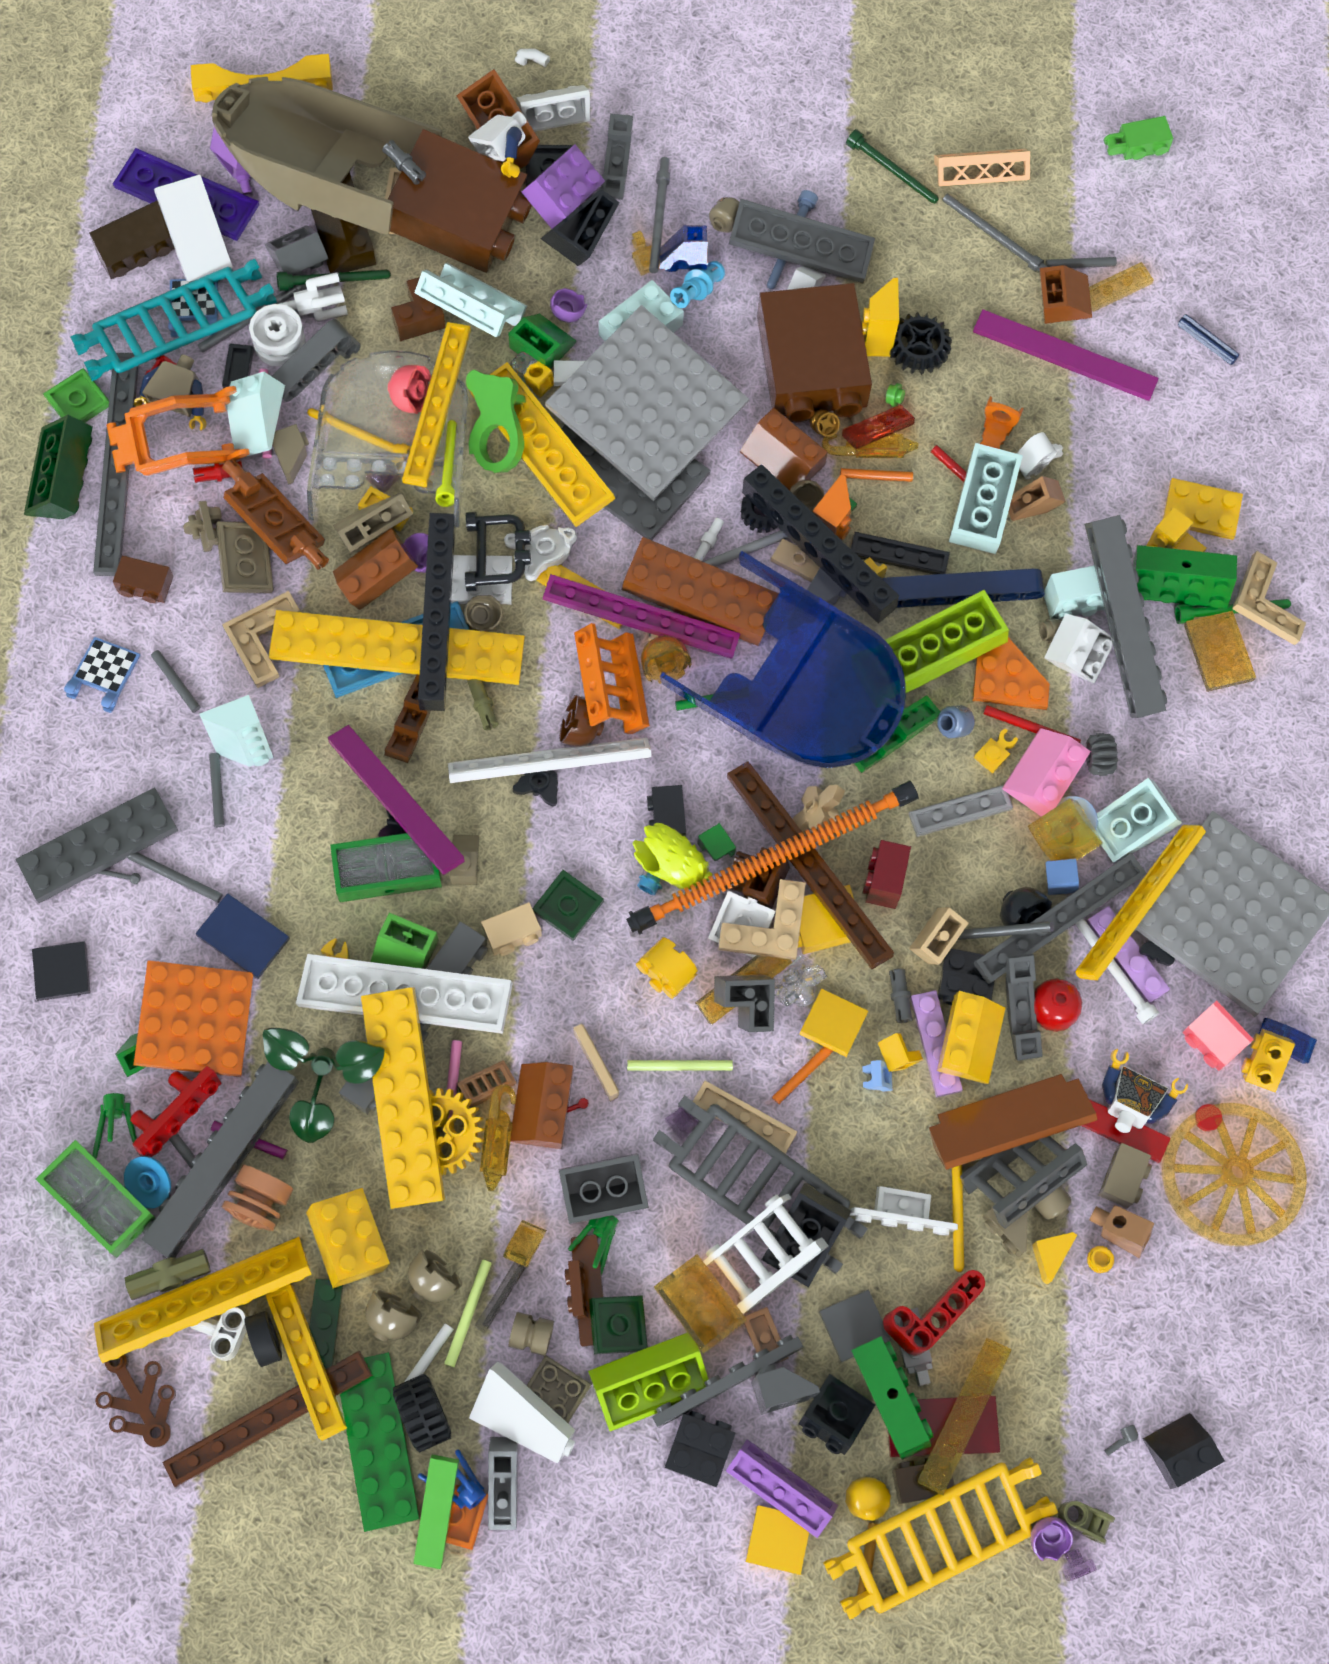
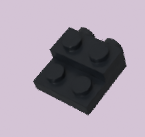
M951 948L943 959L938 999L943 1000L944 1004L952 1005L954 995L958 991H963L992 1001L995 980L987 984L973 964L983 954Z
M829 1374L819 1389L820 1393L812 1400L798 1424L803 1427L802 1431L806 1436L813 1439L818 1437L824 1441L826 1448L831 1453H842L845 1455L876 1404Z
M690 1410L689 1415L683 1414L665 1469L717 1488L736 1433L731 1431L732 1425L716 1420L715 1425L705 1421V1415Z

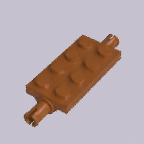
M234 458L231 461L227 460L222 469L232 477L235 485L224 492L223 498L285 564L306 556L317 570L325 567L329 562V558L318 549L323 546L324 537L263 473L254 476L250 472H246Z

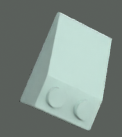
M266 372L231 381L230 386H236L237 389L236 393L229 396L231 402L227 404L234 449H249L250 454L247 456L271 450L285 385Z
M1147 778L1097 813L1098 826L1094 835L1112 862L1116 863L1127 855L1163 837L1183 822L1157 784L1150 778Z

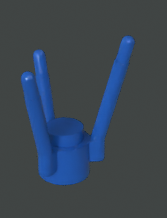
M456 1450L455 1454L469 1479H466L458 1469L457 1478L462 1484L457 1489L459 1496L454 1494L453 1501L460 1509L467 1506L471 1510L484 1499L486 1493L483 1491L484 1487L478 1482L461 1451ZM422 1473L418 1474V1478L426 1483L427 1476Z

